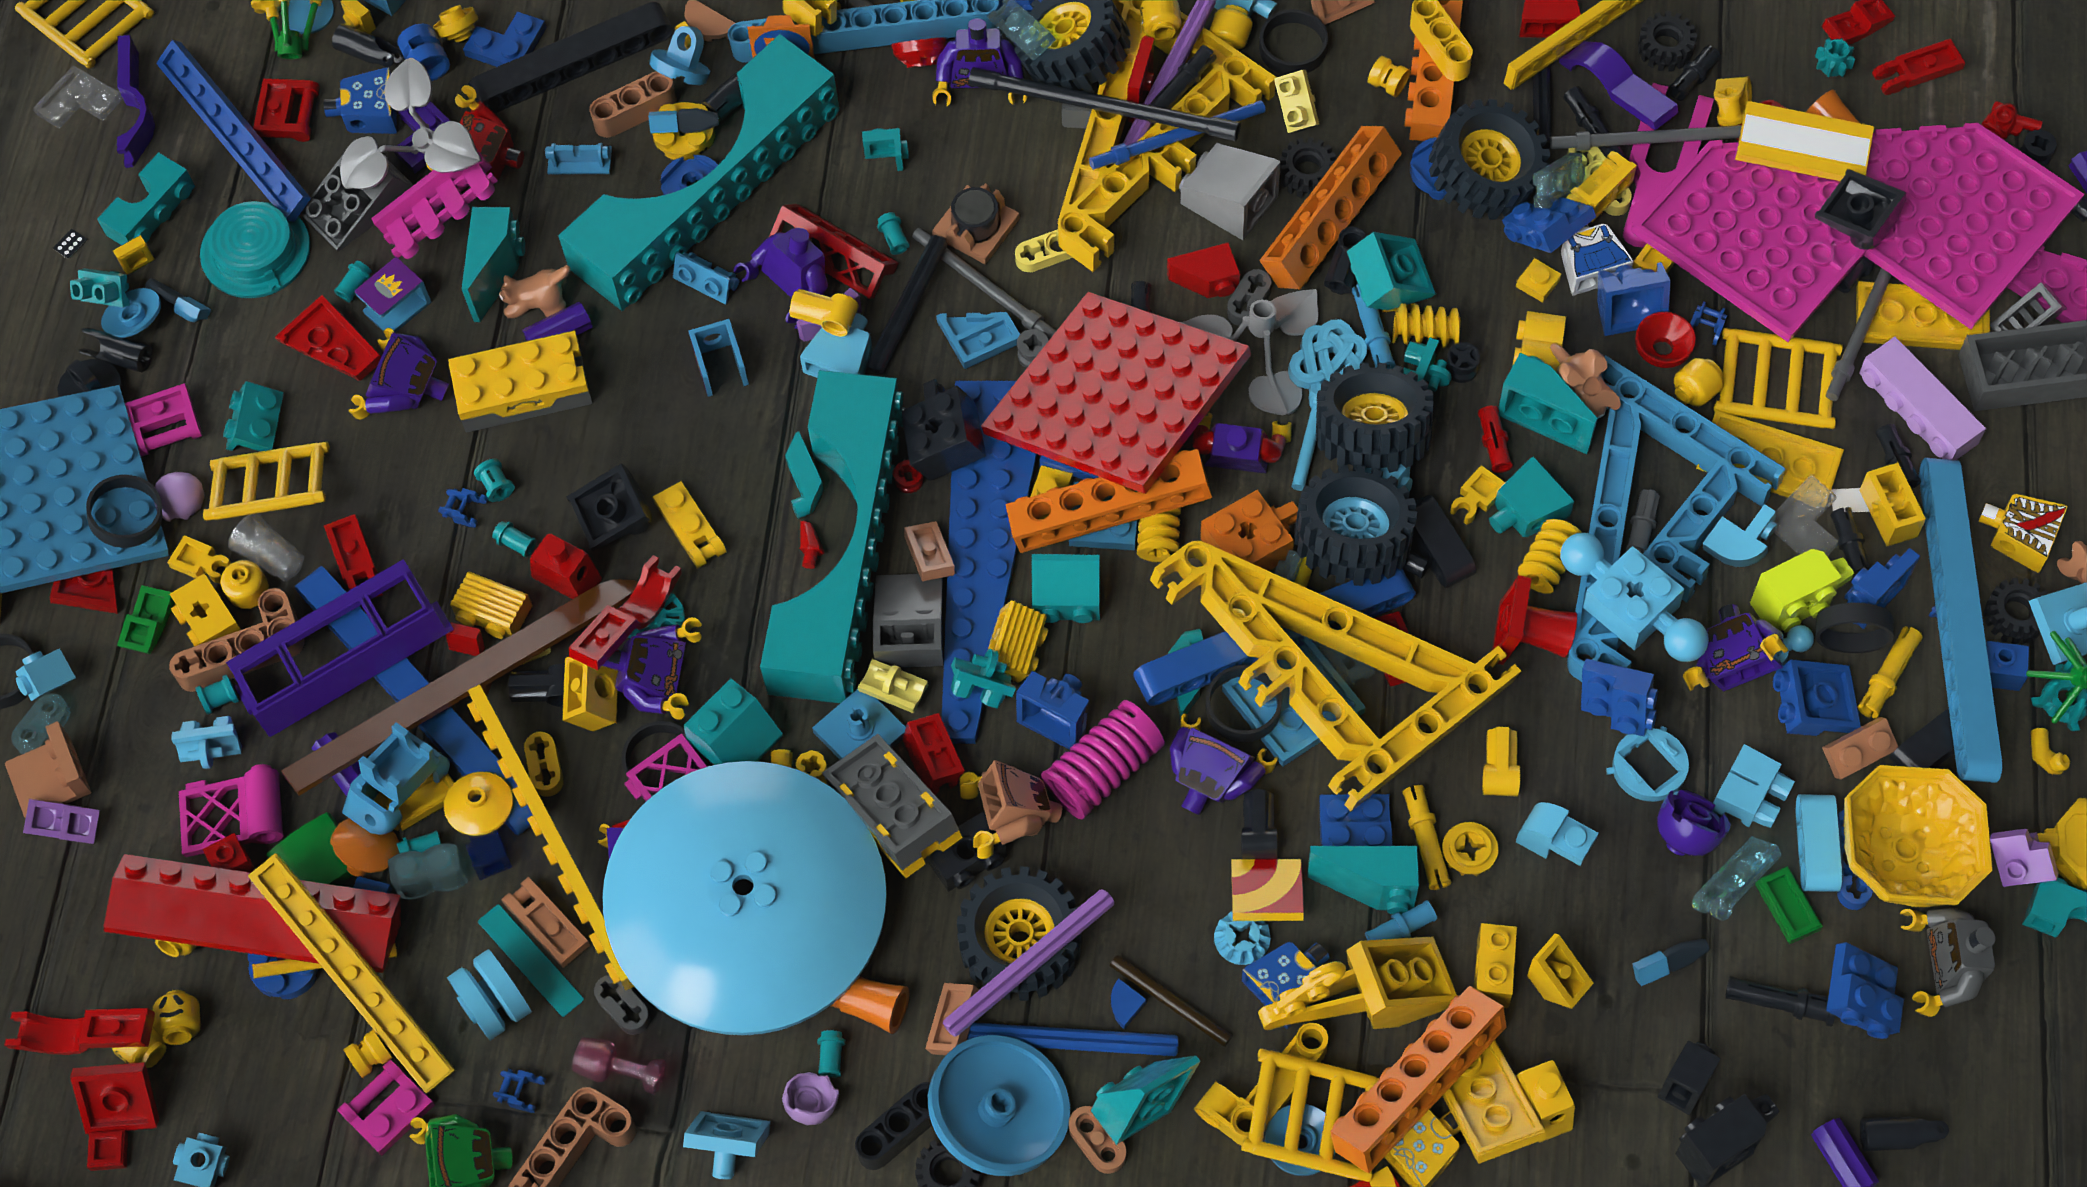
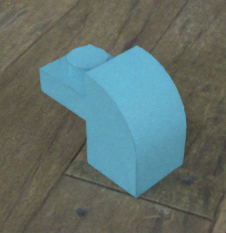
M1764 504L1745 531L1722 516L1703 542V550L1724 564L1734 567H1745L1759 562L1768 553V546L1760 542L1762 538L1768 540L1778 525L1774 522L1776 511Z
M1541 802L1537 803L1517 835L1516 843L1545 859L1552 850L1581 866L1599 833L1568 817L1569 810L1555 804Z

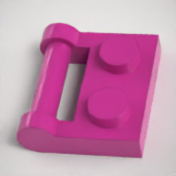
M185 383L125 403L140 457L149 455L150 450L189 437L196 439L203 436L189 390ZM186 420L187 425L146 439L144 438L143 433Z
M389 1060L382 1066L384 1070L348 1104L344 1102L337 1109L342 1117L381 1156L413 1127L410 1125L413 1118H422L435 1106L432 1100L392 1060ZM395 1080L400 1086L369 1116L362 1120L358 1114Z

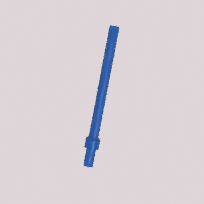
M1260 100L1213 117L1237 122L1264 113L1265 105ZM1177 128L1129 145L1122 143L1111 147V151L1090 157L1089 164L1092 170L1112 163L1119 165L1130 161V157L1202 134V132Z

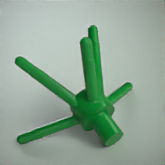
M2052 631L2050 633L2051 638L2074 667L2070 673L2028 670L2026 676L2070 680L2072 685H2074V687L2066 692L2067 698L2051 719V722L2056 724L2082 689H2087V662L2071 638L2067 637L2064 642L2057 632Z

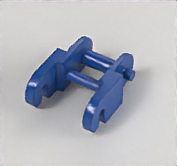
M1703 301L1702 306H1697L1690 324L1692 328L1698 326L1699 323L1714 327L1716 335L1712 345L1716 346L1727 317L1724 314L1725 308H1722L1720 312L1705 307L1706 302ZM1702 314L1716 317L1718 320L1715 323L1701 318Z
M465 488L461 492L457 489H448L446 491V494L449 496L445 507H439L438 511L445 518L451 517L454 523L472 528L476 527L478 524L477 520L474 518L468 520V517L463 515L462 512L466 503L473 501L486 504L487 496L481 494L479 497L476 491ZM455 500L462 501L458 510L452 509Z
M508 1069V1072L501 1071L500 1075L504 1077L500 1091L493 1092V1096L498 1098L497 1102L502 1103L504 1100L507 1101L511 1108L535 1113L536 1107L529 1104L527 1106L518 1098L523 1084L533 1082L544 1085L546 1079L542 1076L537 1078L533 1073L518 1070L517 1074H514L511 1069ZM511 1080L518 1082L514 1096L507 1094Z

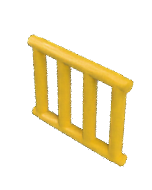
M28 0L25 4L19 2L15 6V11L88 69L94 67L95 59L118 40V36L125 35L142 19H151L154 15V10L142 0H106L64 35L55 27L87 0H67L46 19L35 11L48 0ZM125 2L134 9L86 51L75 44L122 3Z
M1723 328L1722 336L1726 340L1722 378L1723 386L1720 391V400H1716L1714 405V412L1718 410L1734 416L1817 428H1835V417H1832L1833 401L1825 395L1833 379L1831 373L1837 362V356H1840L1843 351L1842 344L1793 337L1787 342L1777 334ZM1739 342L1759 345L1752 405L1733 402ZM1772 347L1791 350L1785 410L1766 407ZM1804 352L1824 354L1818 414L1799 412Z
M311 443L210 460L213 479L209 508L204 509L203 512L204 520H219L325 502L326 496L321 488L324 454L329 453V443ZM311 457L308 492L289 495L292 460ZM278 462L275 497L256 500L259 465ZM246 467L242 502L223 505L227 470Z
M1260 1048L1258 1051V1061L1262 1063L1249 1137L1244 1139L1241 1150L1298 1166L1370 1182L1372 1171L1368 1174L1352 1163L1333 1159L1334 1145L1330 1131L1335 1121L1340 1117L1345 1084L1365 1088V1091H1369L1378 1082L1379 1078ZM1275 1067L1296 1071L1284 1147L1263 1142ZM1310 1075L1331 1080L1319 1155L1298 1150Z

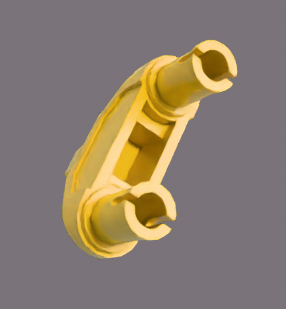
M2078 798L2054 828H2047L2044 830V833H2037L2039 842H2050L2058 873L2070 886L2083 891L2087 890V798Z

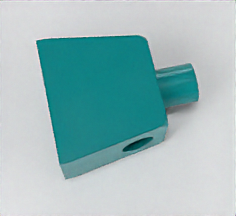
M1533 456L1498 490L1495 506L1499 511L1489 517V522L1499 534L1513 526L1522 537H1529L1541 531L1543 522L1548 519L1565 520L1570 517L1574 500Z

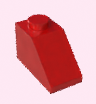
M1229 243L1167 258V277L1169 281L1206 298L1229 296L1240 283V273Z

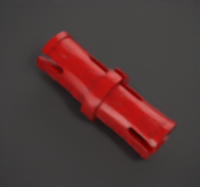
M1493 405L1483 407L1478 411L1484 434L1481 439L1482 444L1488 450L1492 471L1495 473L1506 472L1513 467L1506 444L1509 440L1508 434L1502 428L1498 407ZM1492 430L1495 431L1499 448L1495 447Z

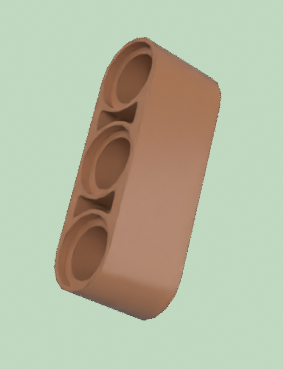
M656 71L597 98L590 105V114L596 133L606 138L616 136L649 120V112H657L665 104H675L677 96L673 79Z

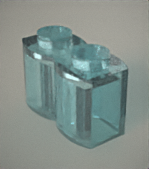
M454 844L435 845L423 853L417 851L403 852L388 860L391 884L398 895H401V898L404 899L420 898L428 895L433 890L452 891L468 883L465 860L457 845Z

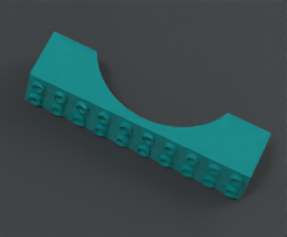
M781 34L737 72L745 110L743 125L733 148L714 170L684 189L658 197L628 199L603 194L558 235L567 265L570 266L571 271L619 310L623 311L627 306L636 303L642 293L651 284L657 283L663 277L664 272L675 263L677 252L683 254L696 242L699 243L704 240L710 229L718 222L724 221L737 204L747 200L752 191L761 182L767 181L778 166L790 160L795 151L804 142L810 141L820 127L836 117L839 111V103L834 74Z
M819 370L808 423L814 459L834 471L851 491L858 506L857 520L849 546L835 568L821 582L800 596L772 605L760 664L767 695L842 703L849 696V692L854 693L856 689L857 673H854L853 670L855 662H860L862 657L863 644L859 642L860 631L866 632L868 612H864L866 601L871 602L873 597L874 583L870 582L871 572H877L879 552H876L877 542L882 543L885 526L884 523H881L882 513H888L890 494L886 493L887 485L894 482L893 472L895 465H892L893 455L898 456L900 450V436H897L898 427H903L901 411L905 408L902 407L903 392L898 391L897 378Z

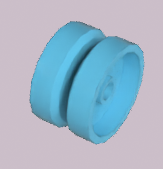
M487 949L473 959V966L480 975L481 981L477 983L469 970L463 967L446 978L457 993L458 997L456 999L474 1024L477 1023L486 1037L491 1041L505 1031V1023L497 1012L498 1008L501 1007L510 1020L515 1022L520 1021L532 1011L499 961Z

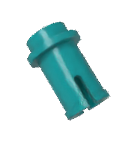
M888 212L878 218L877 229L884 234L891 254H901L910 247V244L906 240L900 226L901 218L893 212Z
M360 261L349 264L348 273L338 287L334 289L335 294L346 302L353 300L355 290L367 281L372 273V270Z
M510 521L498 523L492 534V538L496 540L497 545H506L525 558L532 554L537 544L535 538H531L514 528V524Z
M437 831L409 840L404 837L402 842L397 843L402 863L409 861L412 864L414 863L413 859L443 852Z
M834 1030L822 1031L821 1037L817 1039V1044L820 1045L818 1075L828 1076L829 1078L841 1076V1050L846 1042L842 1038V1032Z

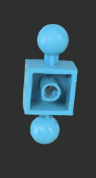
M1576 533L1564 541L1560 551L1563 566L1574 575L1586 576L1591 574L1597 579L1586 590L1583 608L1634 651L1657 629L1664 635L1665 649L1672 658L1681 662H1691L1699 659L1705 653L1709 642L1705 627L1694 619L1682 618L1677 620L1672 615L1680 607L1684 588L1632 546L1611 565L1604 559L1603 546L1595 536L1589 533Z

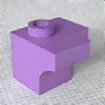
M2020 829L1991 834L1990 843L2003 887L2057 880L2059 873L2050 842H2039L2037 832L2029 833L2028 829Z

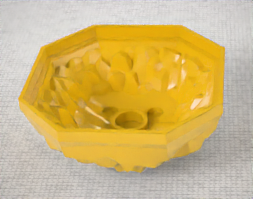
M1879 765L1844 798V849L1849 868L1882 901L1912 907L1958 905L1992 872L1986 803L1949 769Z

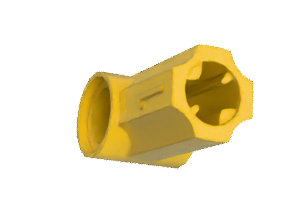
M798 289L792 296L789 313L790 317L821 325L826 332L843 337L848 334L859 305L857 301L845 294L838 293L828 297Z
M1509 727L1489 729L1486 735V764H1484L1482 782L1483 795L1518 797L1520 766H1517V731Z

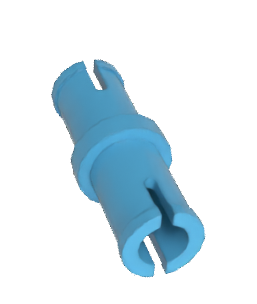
M1426 900L1402 914L1396 912L1391 915V920L1370 931H1366L1365 936L1367 940L1410 938L1412 932L1432 921H1436L1437 915L1429 901Z

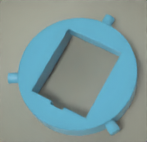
M1661 726L1660 729H1647L1645 737L1635 734L1626 735L1616 748L1612 767L1606 768L1607 775L1614 774L1619 786L1636 799L1649 802L1665 800L1668 793L1672 790L1673 795H1677L1686 779L1689 769L1686 750L1677 738L1666 732L1667 728ZM1647 740L1678 771L1677 774L1654 791L1624 759L1631 753L1634 747L1638 748Z

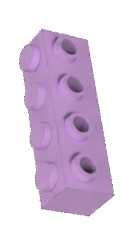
M1893 337L1865 357L1859 372L1865 384L1870 388H1874L1884 398L1886 405L1891 410L1896 411L1907 422L1908 427L1913 433L1919 434L1929 444L1931 451L1937 457L1957 460L1979 444L1986 428L1896 337Z

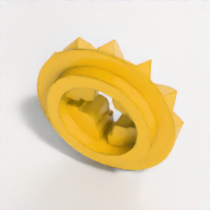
M1475 822L1457 824L1446 833L1443 839L1442 856L1447 861L1449 868L1455 869L1461 876L1473 874L1477 877L1480 873L1486 870L1489 871L1497 859V840L1493 833L1481 824ZM1466 838L1472 848L1478 847L1480 849L1475 852L1474 861L1469 858L1468 853L1459 852L1464 849Z

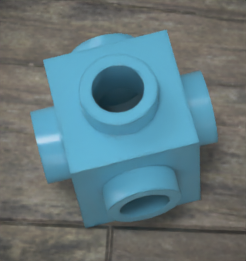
M198 1132L196 1139L187 1137L185 1144L179 1143L175 1152L173 1164L178 1165L174 1180L198 1187H215L217 1177L225 1175L230 1156L225 1155L227 1147L218 1145L219 1138ZM200 1154H204L206 1159L202 1166H199L197 1162Z

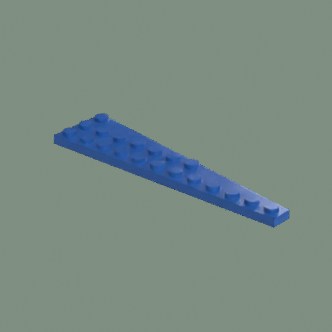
M955 381V386L961 388L973 399L978 409L980 425H982L1016 381ZM983 430L982 436L986 457L951 472L948 551L954 563V575L947 577L942 721L953 744H976L984 703L980 699L984 688L974 686L970 697L967 699L955 696L951 690L954 676L951 664L954 657L972 662L974 654L984 657L988 650L999 611L1005 606L1018 550L1012 536L1005 504L1015 502L1020 497H1029L1037 457L1036 453L987 436L983 433Z

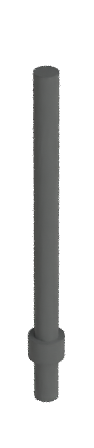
M1741 125L1590 134L1589 131L1575 132V135L1550 137V148H1575L1576 151L1590 150V147L1735 139L1740 136Z
M917 228L912 235V238L924 247H926L931 237L921 228ZM948 248L945 249L941 257L942 261L1018 317L1025 328L1028 330H1040L1046 334L1048 340L1051 339L1056 330L1044 322L1043 316L1035 310H1028Z
M1882 268L1879 271L1841 360L1835 363L1831 375L1833 379L1825 395L1832 401L1838 400L1845 382H1849L1855 370L1853 364L1892 277L1890 273Z

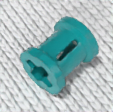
M498 459L486 460L474 470L475 478L478 481H482L487 490L486 496L491 502L506 499L515 489L513 482L507 480L502 472V464Z
M228 674L223 675L222 680L206 687L201 685L195 687L207 715L212 713V709L228 702H239Z

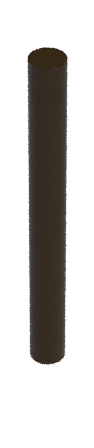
M1119 955L1114 957L1110 963L1111 968L1224 1047L1227 1046L1233 1035Z

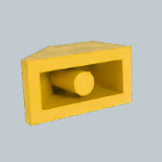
M1555 933L1532 959L1527 975L1544 1000L1571 1009L1594 984L1561 936Z

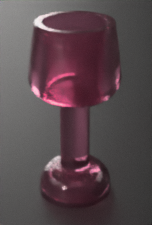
M583 1037L580 1040L573 1059V1072L595 1082H603L610 1076L611 1072H616L643 1080V1088L649 1094L655 1095L658 1092L664 1076L665 1060L654 1059L647 1066L616 1058V1047L609 1040Z

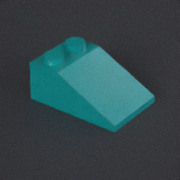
M472 207L462 292L474 322H481L498 298L501 287L504 284V276L508 275L512 278L518 269L520 256L525 254V239L519 235V221L514 220L510 207Z
M1519 353L1503 383L1498 408L1499 416L1587 455L1598 418L1550 365L1545 364L1538 357Z
M1310 846L1307 876L1376 910H1387L1389 914H1395L1396 912L1402 914L1414 908L1419 887L1417 846Z
M1197 1056L1156 1061L1145 1068L1137 1066L1130 1070L1121 1082L1116 1085L1114 1082H1109L1099 1089L1096 1093L1098 1098L1091 1112L1117 1145L1173 1110L1198 1067L1200 1060Z

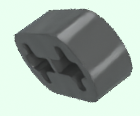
M1253 269L1244 275L1227 304V316L1231 323L1240 326L1243 317L1249 316L1250 306L1253 302L1267 300L1271 292V278L1268 273L1260 269ZM1257 282H1261L1262 287L1258 286L1254 293H1251V284L1255 285ZM1247 302V311L1243 310L1241 314L1237 313L1236 308L1241 309L1244 303Z
M609 975L603 976L597 981L594 987V995L600 1006L627 1034L636 1035L644 1032L648 1028L651 1019L648 1009L631 989L625 991L621 981L614 984ZM609 986L611 989L617 987L616 992L621 999L618 1003L610 996L605 998L606 993L604 989ZM627 1006L635 1014L641 1011L638 1014L641 1019L638 1023L632 1020L627 1023L629 1019L624 1011Z

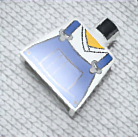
M1587 224L1562 244L1561 256L1572 296L1597 289L1598 271L1604 270L1613 273L1622 265H1633L1631 256L1606 224L1590 228Z

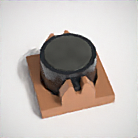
M986 183L981 187L966 185L954 197L950 208L934 227L932 234L945 238L947 244L986 265L1019 221L1020 214L1005 206V200L999 190L996 189L992 193ZM985 239H989L982 243H974V241H983Z

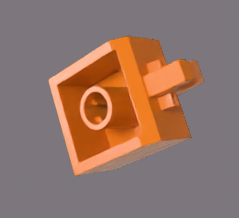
M1257 489L1202 520L1201 540L1270 571L1284 563L1293 554L1294 539L1289 534V526L1296 522L1298 508L1293 501L1277 509L1274 506L1270 507Z

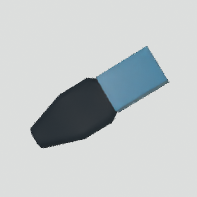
M698 108L649 112L648 115L650 133L679 131L695 133L719 125L718 113Z
M153 278L147 281V289L155 291L161 298L175 304L174 312L190 322L208 319L211 311L210 308L190 297H185Z
M1705 939L1686 941L1667 948L1663 953L1658 951L1632 963L1635 979L1643 986L1669 975L1670 972H1675L1690 965L1707 953L1709 945Z

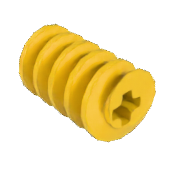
M1401 303L1397 312H1395L1392 343H1395L1398 335H1402L1404 344H1408L1411 336H1415L1417 343H1422L1424 337H1427L1428 340L1429 338L1436 340L1440 338L1443 348L1447 347L1450 339L1454 340V344L1459 343L1461 320L1458 309L1452 308L1449 316H1447L1445 308L1440 306L1436 315H1434L1432 306L1427 305L1423 314H1421L1419 305L1414 304L1410 313H1408L1406 304Z
M1181 508L1140 519L1137 538L1139 544L1137 546V555L1140 558L1150 562L1161 563L1171 556L1170 553L1176 552L1179 549V543L1175 540L1179 538L1180 533L1176 528L1180 526V519L1177 516L1180 515Z
M1548 519L1543 522L1541 531L1537 533L1535 541L1530 545L1529 552L1524 556L1523 563L1519 565L1517 571L1518 575L1532 578L1531 589L1541 593L1554 592L1552 585L1559 584V574H1563L1566 571L1560 558L1561 547L1568 537L1576 533H1582L1576 526L1558 519Z

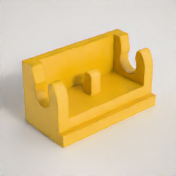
M1611 151L1607 155L1608 158L1579 187H1574L1570 191L1572 194L1566 197L1567 199L1593 206L1596 218L1633 183L1637 165L1629 162L1614 151Z

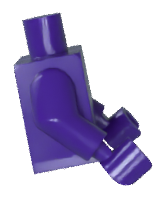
M803 228L791 229L786 233L778 232L768 237L751 254L752 259L750 261L738 263L734 267V273H740L746 269V277L742 279V282L757 278L759 274L758 266L761 265V271L791 298L798 289L824 295L828 288L825 275V256L809 240V233ZM789 312L786 315L787 323H796L799 320L790 317Z

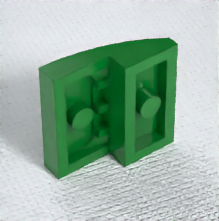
M328 812L316 817L291 833L267 853L269 858L275 853L279 854L299 880L342 886L353 876L347 871V865L335 855L330 843L331 836L338 824L331 813Z

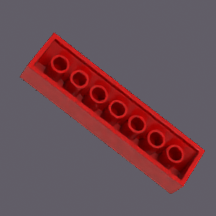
M127 854L123 855L112 879L104 921V932L318 963L250 880L248 875L251 873ZM300 880L375 972L383 973L401 926V895Z

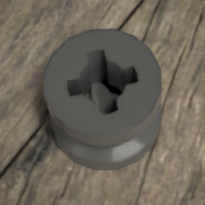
M1029 329L1019 335L1017 339V356L1023 367L1027 368L1049 341L1045 333L1037 329Z

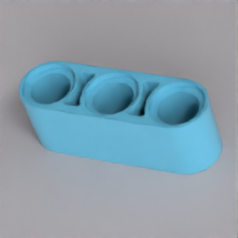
M1798 794L1795 811L1802 890L1839 892L1842 885V866L1836 798L1834 795Z

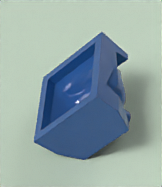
M1662 262L1657 263L1656 272L1651 269L1642 270L1641 267L1633 269L1631 265H1622L1613 273L1604 270L1598 271L1597 303L1604 336L1635 331L1641 321L1647 316L1656 312H1669L1670 279Z
M1032 671L1016 691L1017 723L1070 750V747L1075 743H1079V740L1086 733L1087 713H1085L1089 700L1082 697L1079 691L1082 687V682L1071 674H1065L1061 681L1053 677L1047 681L1046 677Z

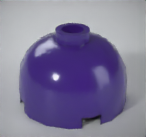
M1673 790L1670 791L1663 801L1657 816V827L1662 839L1667 843V848L1679 856H1703L1715 850L1729 832L1730 822L1724 813L1719 818L1712 811L1715 807L1712 802L1687 790H1679L1677 795H1673Z

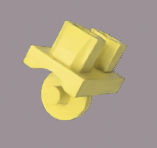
M1306 70L1274 78L1288 133L1319 125L1314 105L1316 100L1315 96L1311 93Z
M872 659L866 675L858 686V691L914 713L928 686V681L902 671L899 666H889Z

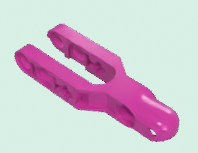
M1652 84V87L1666 96L1668 86ZM1698 96L1689 128H1704L1707 126L1714 98ZM1642 121L1640 122L1638 131H1654ZM1702 140L1684 141L1676 169L1665 173L1654 171L1646 163L1651 143L1633 144L1629 162L1637 165L1633 179L1636 190L1623 231V238L1628 244L1635 247H1645L1647 243L1631 232L1633 224L1698 154Z

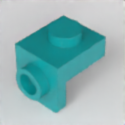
M877 128L871 131H862L865 159L896 157L897 171L904 170L903 159H909L907 140H901L899 128Z

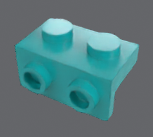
M248 381L244 383L239 391L235 390L229 404V409L233 410L232 419H228L223 433V437L228 438L226 449L233 451L236 445H240L257 451L272 450L284 392Z

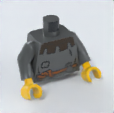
M1958 908L1928 910L1927 914L1912 909L1902 910L1900 912L1901 915L1913 917L1912 923L1909 926H1901L1902 929L1920 932L1926 925L1930 927L1927 929L1936 992L1939 994L1932 996L1923 991L1916 992L1912 1000L1918 1003H1925V1005L1915 1011L1932 1017L1938 1013L1941 1005L1947 1008L1974 999L1978 995L1984 980L1995 968L1992 945L1995 943V934L1988 927L1987 922L1974 920L1973 915Z

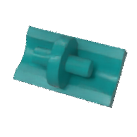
M84 268L78 270V279L70 281L72 299L117 307L130 306L129 299L125 293L129 289L127 274L117 271L107 272Z
M1429 338L1427 345L1410 341L1404 355V362L1418 367L1416 371L1404 368L1403 374H1408L1410 371L1418 374V381L1423 379L1428 381V389L1436 391L1438 386H1447L1452 378L1451 373L1445 369L1447 362L1438 360L1437 364L1433 365L1437 356L1435 351L1439 340Z
M988 649L984 657L974 654L972 662L954 657L951 664L954 673L951 690L955 696L967 699L970 697L974 686L984 688L980 696L981 702L997 709L1005 696L1013 697L1016 687L1011 685V675L1005 673L1007 664L998 661L999 655L997 650Z

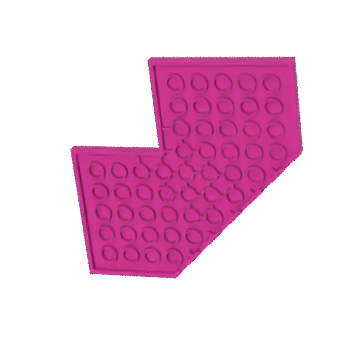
M1965 123L1963 127L1946 128V125L1920 126L1919 130L1902 131L1901 128L1876 129L1872 136L1866 176L1906 192V201L1898 220L1883 241L1873 249L1864 250L1855 247L1850 241V236L1815 218V213L1821 209L1840 181L1735 160L1738 142L1723 143L1722 140L1709 141L1633 224L1631 232L1787 342L1794 337L1863 256L1972 330L2081 202L2085 194L1979 123Z

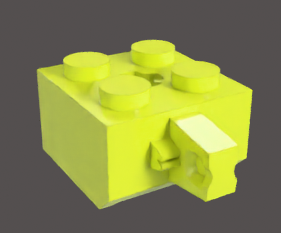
M1810 549L1762 573L1750 604L1760 619L1768 621L1778 630H1783L1786 633L1792 627L1800 625L1802 620L1810 616L1816 618L1820 611L1830 607L1833 597L1837 594L1836 590L1850 581L1854 572L1843 557L1830 561L1823 551Z

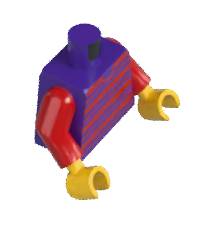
M1208 413L1193 431L1194 450L1198 449L1200 454L1206 455L1205 466L1265 474L1267 473L1268 463L1278 461L1286 443L1291 441V422H1288L1286 425H1278V421L1272 422V437L1269 439L1263 429L1218 423L1209 431L1212 420L1211 413Z

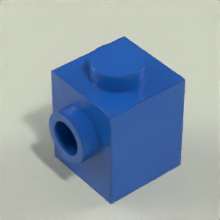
M1987 641L1986 647L1992 688L2020 691L2028 678L2026 672L2028 671L2029 646Z

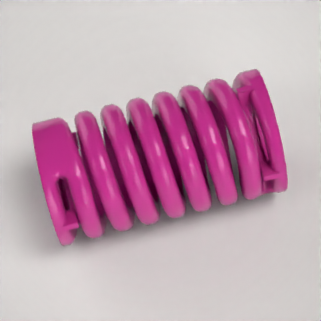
M1123 700L1117 707L1118 709H1113L1108 714V718H1103L1099 721L1098 726H1094L1089 730V734L1084 735L1079 740V743H1075L1070 747V752H1065L1060 757V760H1056L1049 769L1041 773L1043 782L1053 797L1078 819H1084L1094 808L1093 805L1098 806L1102 802L1101 797H1108L1112 792L1111 788L1117 789L1121 785V780L1124 781L1130 777V771H1137L1140 768L1139 763H1146L1150 756L1157 753L1165 745L1163 736L1153 721L1138 706L1128 700Z

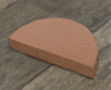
M688 0L685 5L684 16L688 26L698 28L705 41L712 42V39L724 37L728 39V29L735 22L697 0Z

